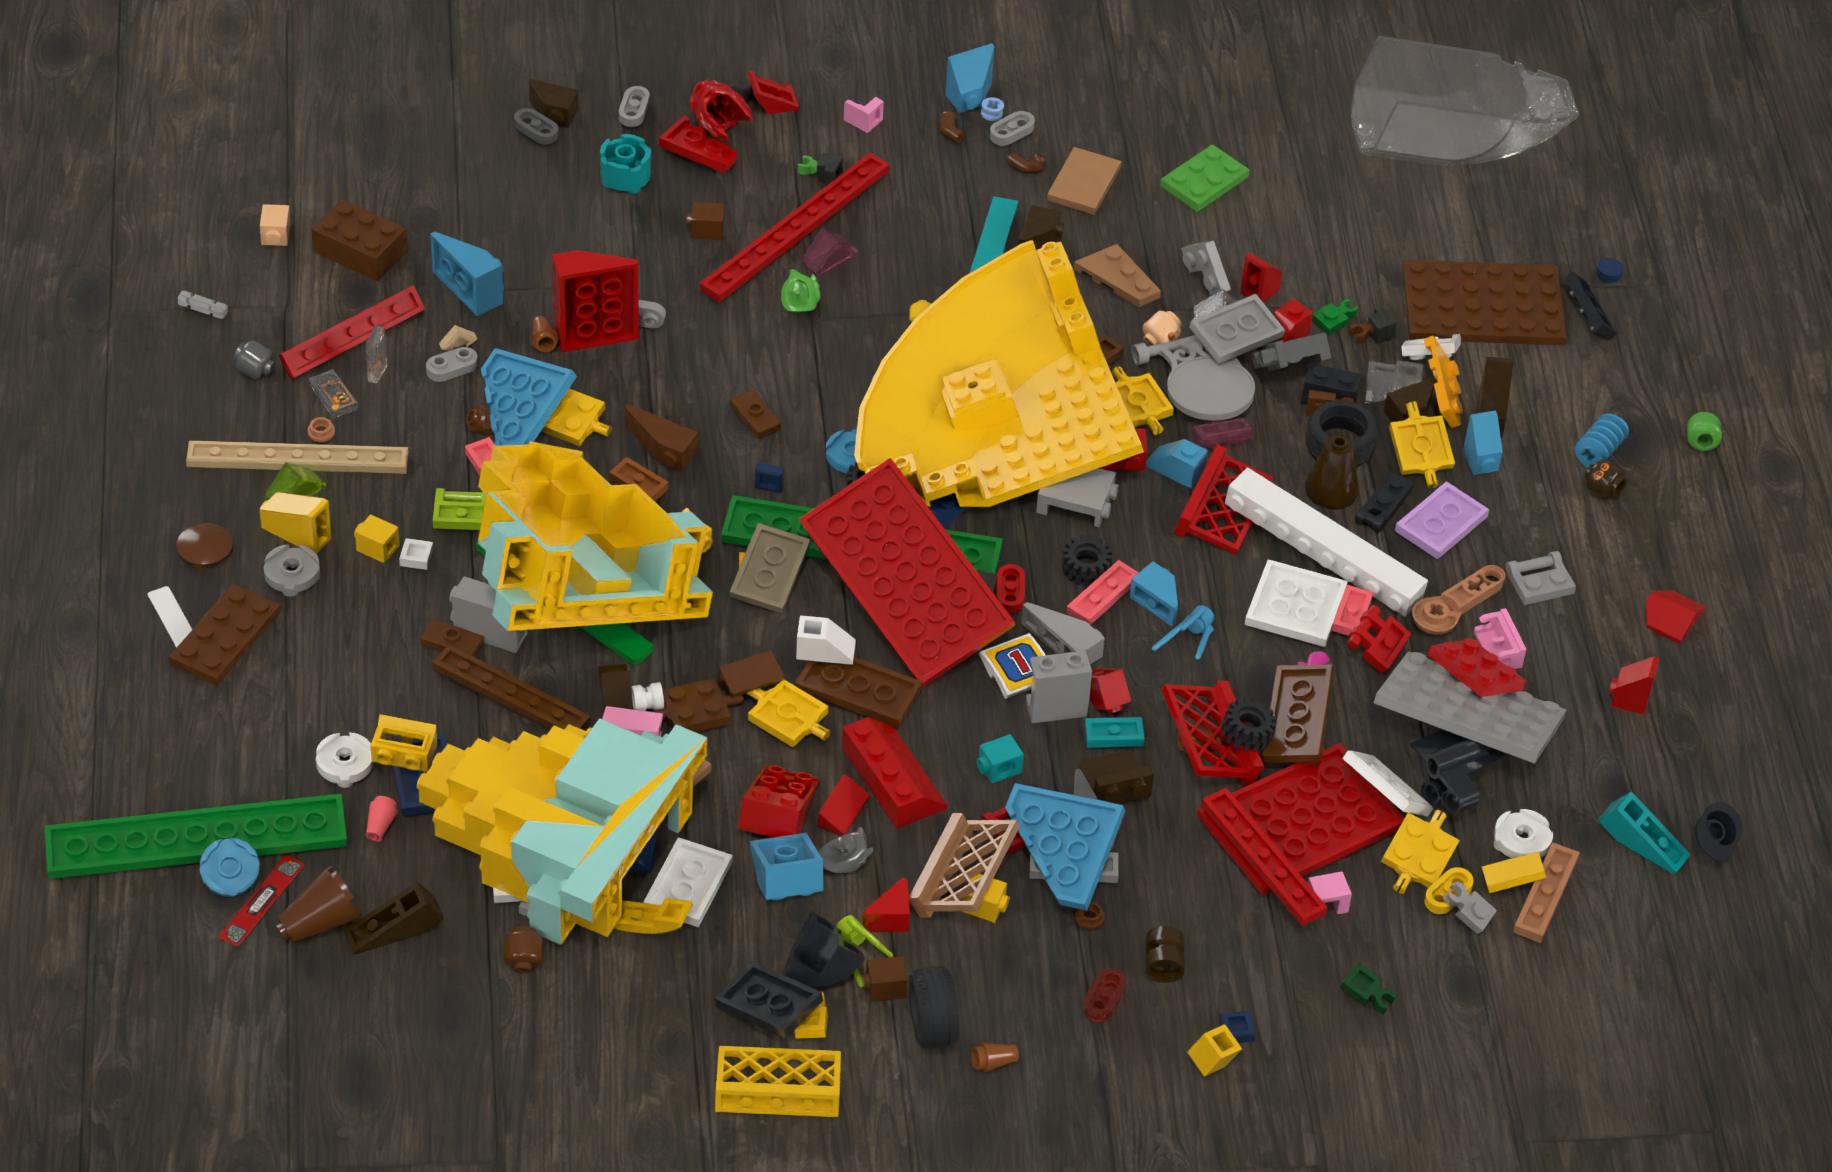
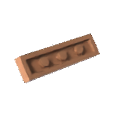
M1552 842L1543 862L1546 878L1534 882L1514 926L1513 933L1539 943L1542 942L1578 861L1580 852Z

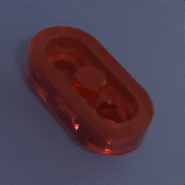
M1106 969L1098 974L1084 999L1083 1012L1088 1019L1102 1022L1112 1016L1125 993L1126 978L1123 973L1115 969Z

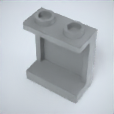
M1098 468L1040 488L1036 513L1047 515L1050 506L1053 505L1092 515L1095 517L1094 526L1100 528L1103 518L1108 519L1111 510L1110 500H1115L1119 485L1115 484L1116 473Z
M1086 651L1031 657L1030 664L1033 671L1031 694L1026 695V705L1031 723L1087 717L1092 670Z

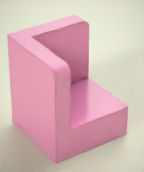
M875 97L866 106L847 100L844 103V121L868 133L883 120L884 101Z
M1343 872L1315 876L1308 879V885L1324 903L1332 901L1337 914L1349 911L1352 893Z

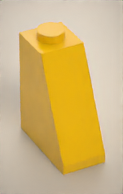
M276 492L261 505L259 511L261 528L299 547L298 545L306 546L317 554L332 539L329 501L324 498Z

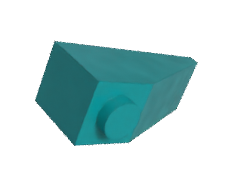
M1632 791L1612 802L1598 819L1600 824L1616 841L1672 874L1676 873L1691 855Z

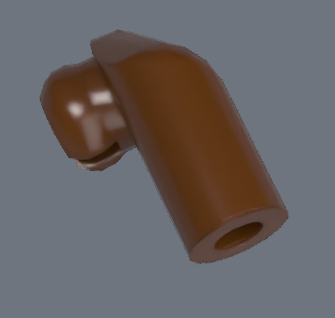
M949 110L944 111L939 117V130L951 140L960 143L965 134L954 127L957 116Z
M1012 152L1007 158L1008 164L1023 173L1040 172L1044 169L1046 158L1040 154H1034L1032 160H1026Z

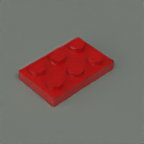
M1467 638L1462 641L1444 642L1443 644L1430 646L1428 656L1480 697L1522 691L1524 689L1526 680L1518 675L1515 669L1501 662L1495 654L1483 648L1477 640Z

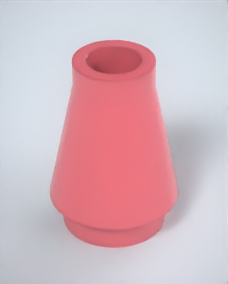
M377 796L370 803L365 833L368 839L376 842L382 841L385 832L398 814L396 809L397 803L393 799L386 796Z

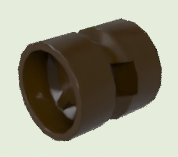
M1160 926L1151 929L1146 934V974L1152 980L1169 983L1177 981L1184 975V935L1179 929L1171 926Z

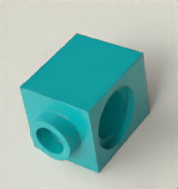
M1010 734L980 745L977 766L980 773L985 774L992 784L1022 773L1024 754Z

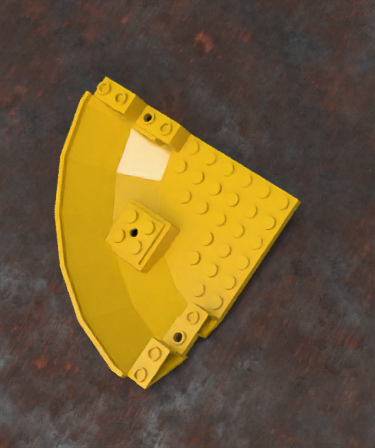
M1033 240L1014 247L962 277L914 319L881 361L859 407L854 456L860 470L866 474L891 458L927 506H930L929 501L955 493L960 507H990L1144 452L1100 348L1093 322L1080 294L1073 268L1061 241L1058 243L1047 242L1038 250H1036Z

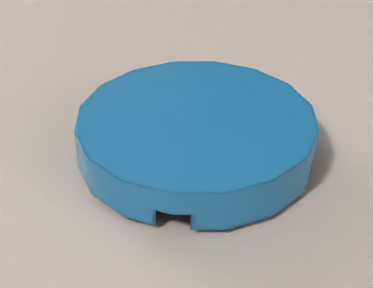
M851 429V432H844L845 430L838 431L830 436L826 443V459L829 464L836 470L846 474L849 471L850 465L855 466L856 462L854 453L857 429Z
M238 838L220 839L214 841L205 849L200 858V875L203 883L211 892L221 897H236L245 894L254 886L259 876L260 864L256 851L247 842Z

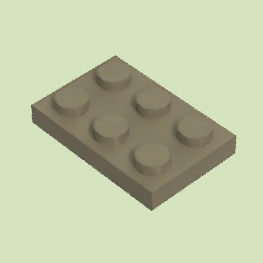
M758 523L731 587L730 597L782 614L810 547V539Z

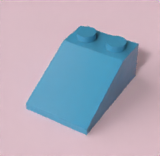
M438 232L430 234L432 272L476 316L503 304L504 285L502 283V273L504 269L499 259L494 258L487 250Z

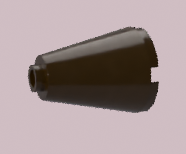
M1336 435L1327 439L1305 482L1307 497L1316 505H1318V502L1326 505V509L1337 510L1349 507L1354 503L1359 493L1353 444L1344 436Z

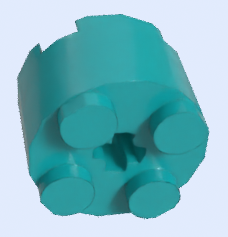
M621 134L619 139L612 141L607 139L601 145L600 176L603 186L635 194L640 192L641 187L648 183L651 177V148L645 145L643 138L636 135Z

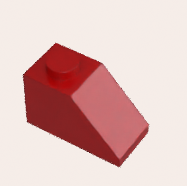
M1251 253L1246 254L1240 293L1246 297L1256 294L1264 303L1280 290L1283 271Z
M1292 299L1273 314L1285 329V333L1282 338L1270 343L1281 340L1287 342L1310 335L1313 312L1297 300Z
M1651 657L1621 668L1619 678H1612L1609 694L1614 695L1612 707L1642 715L1645 714L1659 658Z
M1100 667L1092 670L1089 700L1095 709L1114 713L1122 710L1123 704L1131 702L1122 669Z

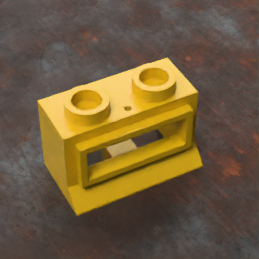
M380 714L378 727L370 745L371 761L383 765H393L427 772L437 748L436 725ZM387 733L400 735L402 743L386 740ZM414 738L424 740L422 746L411 745Z

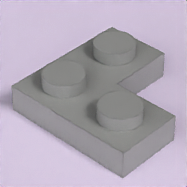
M1214 240L1191 244L1181 248L1185 266L1189 272L1202 271L1204 276L1203 282L1210 295L1231 290Z

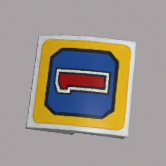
M1029 633L980 651L979 655L990 678L995 677L1004 698L1007 699L1032 689L1033 671L1030 659L1031 657L1045 656V653Z

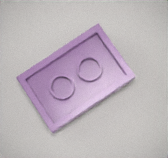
M1446 481L1396 523L1395 532L1436 559H1439L1488 517L1489 509Z

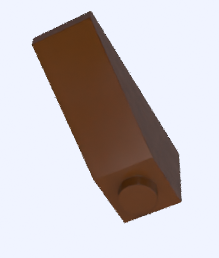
M626 404L625 427L658 462L683 472L698 452V432Z

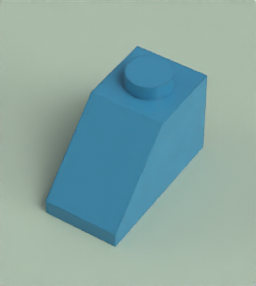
M1496 411L1472 414L1469 418L1463 454L1473 475L1499 471L1503 451Z
M1186 439L1159 446L1146 461V467L1192 488L1200 479L1206 467L1208 450Z
M1152 562L1132 578L1129 598L1170 626H1173L1176 623L1178 609L1175 577L1166 568H1162L1155 562Z

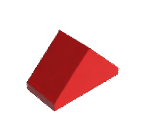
M903 877L863 911L862 925L868 932H909L908 880Z

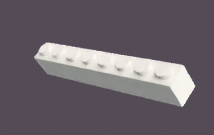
M1248 467L1229 485L1225 500L1226 505L1268 530L1277 538L1295 547L1301 553L1311 557L1323 567L1338 574L1344 580L1360 589L1374 592L1373 597L1387 605L1390 609L1405 617L1413 609V606L1419 600H1422L1428 583L1427 579Z

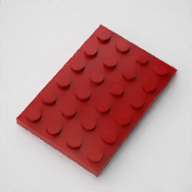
M1340 743L1323 750L1321 762L1295 763L1231 793L1302 877L1396 833L1405 819L1383 793L1342 759L1347 751ZM1202 807L1198 808L1197 817L1261 895L1272 892L1270 887Z

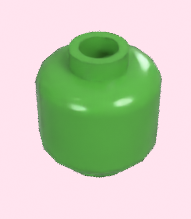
M1699 412L1694 414L1686 425L1687 440L1695 450L1710 451L1720 444L1722 439L1721 423L1714 414Z

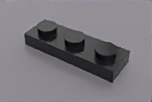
M1572 271L1565 277L1570 286L1568 292L1580 303L1578 309L1589 319V328L1597 336L1601 334L1608 340L1612 339L1617 332L1587 281Z

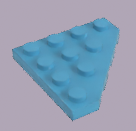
M495 348L481 368L482 377L486 384V388H484L486 400L491 412L489 415L491 428L496 439L494 445H526L530 441L534 442L576 379V374L567 368Z
M1015 783L1005 807L1010 819L1017 820L1020 826L1018 833L1059 905L1087 911L1126 812L1124 806Z

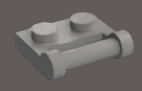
M1559 551L1550 552L1548 556L1518 563L1514 560L1505 564L1506 574L1524 605L1575 593L1576 585L1563 565ZM1549 566L1552 569L1526 576H1522L1520 574L1523 572L1541 569Z

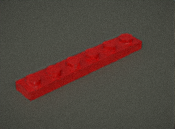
M413 285L284 351L278 356L289 378L292 379L369 339L372 332H374L375 336L423 311L425 307Z
M1227 788L1202 799V808L1302 926L1327 914L1328 907Z

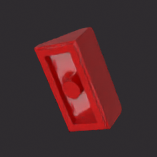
M844 774L819 811L818 827L840 836L845 835L868 801L870 794L853 779Z

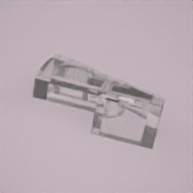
M1397 360L1396 365L1369 361L1365 387V404L1386 400L1387 393L1421 382L1423 364Z

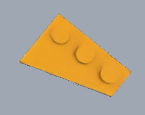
M1430 336L1424 339L1425 347L1433 355V358L1428 361L1430 369L1437 380V383H1434L1440 413L1452 429L1461 425L1460 414L1463 413V408L1458 398V395L1461 394V389L1456 377L1459 375V369L1454 360L1450 361L1435 337Z

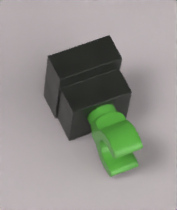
M823 153L818 162L813 160L812 157L804 155L802 156L803 164H798L799 174L817 173V181L825 183V187L843 174V156Z

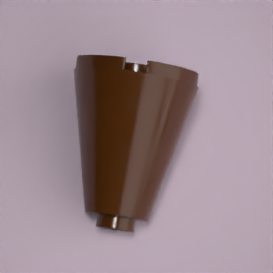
M329 866L277 917L279 924L276 925V929L284 941L290 938L295 943L357 920L363 914L359 906L355 908L352 904L354 897L344 881Z

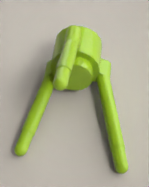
M848 915L837 924L836 927L842 931L841 935L844 939L855 943L857 946L866 939L888 958L893 957V953L868 932L855 916ZM857 969L853 972L858 986L863 987L862 978Z

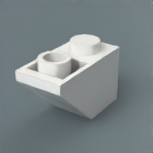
M800 616L796 659L853 665L856 639L829 618Z

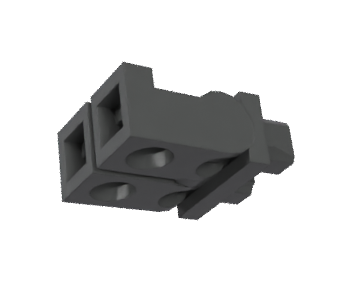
M1326 332L1287 342L1282 340L1262 346V351L1251 354L1254 369L1267 367L1268 372L1288 367L1290 364L1299 362L1302 358L1307 359V364L1332 358Z

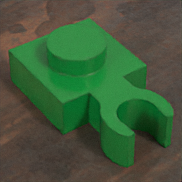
M1350 299L1342 301L1338 307L1331 303L1314 312L1312 322L1329 336L1346 327L1348 320L1357 316L1358 306L1349 309Z

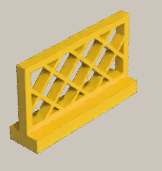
M719 1046L715 1112L838 1117L841 1051ZM725 1057H738L742 1061L732 1066L724 1059ZM763 1058L769 1059L772 1063L762 1067L756 1061ZM799 1060L803 1064L794 1069L787 1062ZM821 1061H832L834 1065L824 1070L818 1063ZM749 1066L756 1073L747 1078L740 1071ZM781 1068L787 1074L778 1079L771 1072ZM811 1069L817 1076L808 1080L802 1073ZM732 1076L739 1081V1082H724V1081H726L727 1079H729V1078L732 1077ZM762 1078H765V1079H766L768 1082H770V1083H755V1082H757L758 1080H760V1079H762ZM795 1079V1080H796L797 1082H799L801 1085L786 1084V1083H788V1082H790L791 1080ZM825 1080L826 1082H828V1083H829L830 1085H832V1086H817V1085H818L819 1083H821L822 1081Z

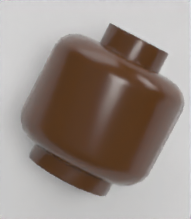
M516 927L511 933L506 935L504 939V962L514 968L515 972L530 973L532 968L542 963L543 938L540 934L536 933L534 928Z

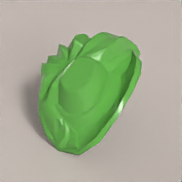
M791 269L790 276L783 284L781 290L783 307L791 312L814 310L821 298L816 276L812 274L811 278Z

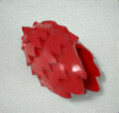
M708 79L700 81L695 85L692 97L690 98V107L697 117V122L715 138L719 137L724 141H728L729 136L725 132L727 128L736 127L737 121H747L750 123L753 121L748 104L742 96L728 85L716 82V80L709 81Z

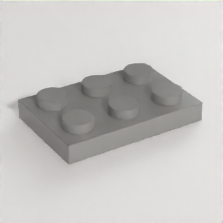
M1256 294L1193 319L1189 326L1218 364L1282 338L1285 333V329Z

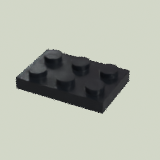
M751 961L714 1000L716 1007L786 1039L823 1002L822 992Z

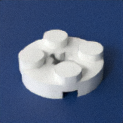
M349 732L350 736H340V733L332 734L323 739L316 750V768L320 775L343 788L350 787L354 782L365 778L375 764L371 761V743L357 733ZM340 756H351L347 761H341L339 758Z
M1520 809L1519 813L1511 814V811H1508L1498 818L1494 830V847L1510 858L1538 851L1540 858H1542L1549 851L1553 832L1549 829V822L1541 814L1528 809ZM1523 832H1525L1528 834V837L1522 838L1519 837L1517 834L1521 835L1523 834Z

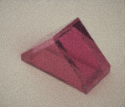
M822 228L803 255L802 262L817 275H821L857 254L858 249L843 236Z

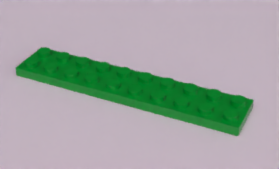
M732 495L721 533V542L749 546L757 524L760 523L810 539V547L806 556L826 559L799 521V518L814 508ZM946 530L984 582L987 577H990L986 584L993 586L1003 539Z
M342 794L45 825L48 879L200 863V858L205 849L214 841L220 839L238 838L245 841L256 851L257 856L346 847L347 836Z

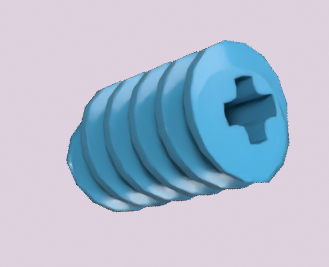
M1603 414L1575 446V454L1578 461L1588 468L1592 463L1595 464L1600 460H1607L1628 436L1629 428L1626 422L1613 414Z

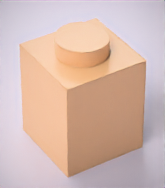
M263 204L260 221L261 245L288 246L291 226L289 205Z

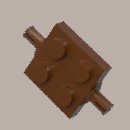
M715 678L662 689L664 709L653 712L662 713V721L666 720L672 728L675 725H679L693 732L730 725L731 715L728 707L744 704L742 694L735 697L731 695L725 696L720 691Z

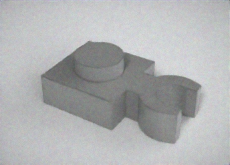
M1456 881L1450 888L1456 892L1457 897L1448 892L1442 898L1448 905L1457 906L1459 910L1455 915L1476 934H1479L1484 930L1497 910L1476 891L1468 895L1466 887L1461 882Z

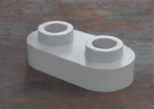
M633 86L625 91L619 108V121L624 126L636 127L643 123L650 104V93L646 88Z
M1026 111L1014 112L991 125L990 139L993 143L1000 146L1009 145L1033 132L1035 118Z
M639 300V326L647 328H659L662 326L666 316L665 309L658 303Z
M460 347L433 356L426 362L427 376L433 381L442 382L470 373L478 366L477 353L471 348Z

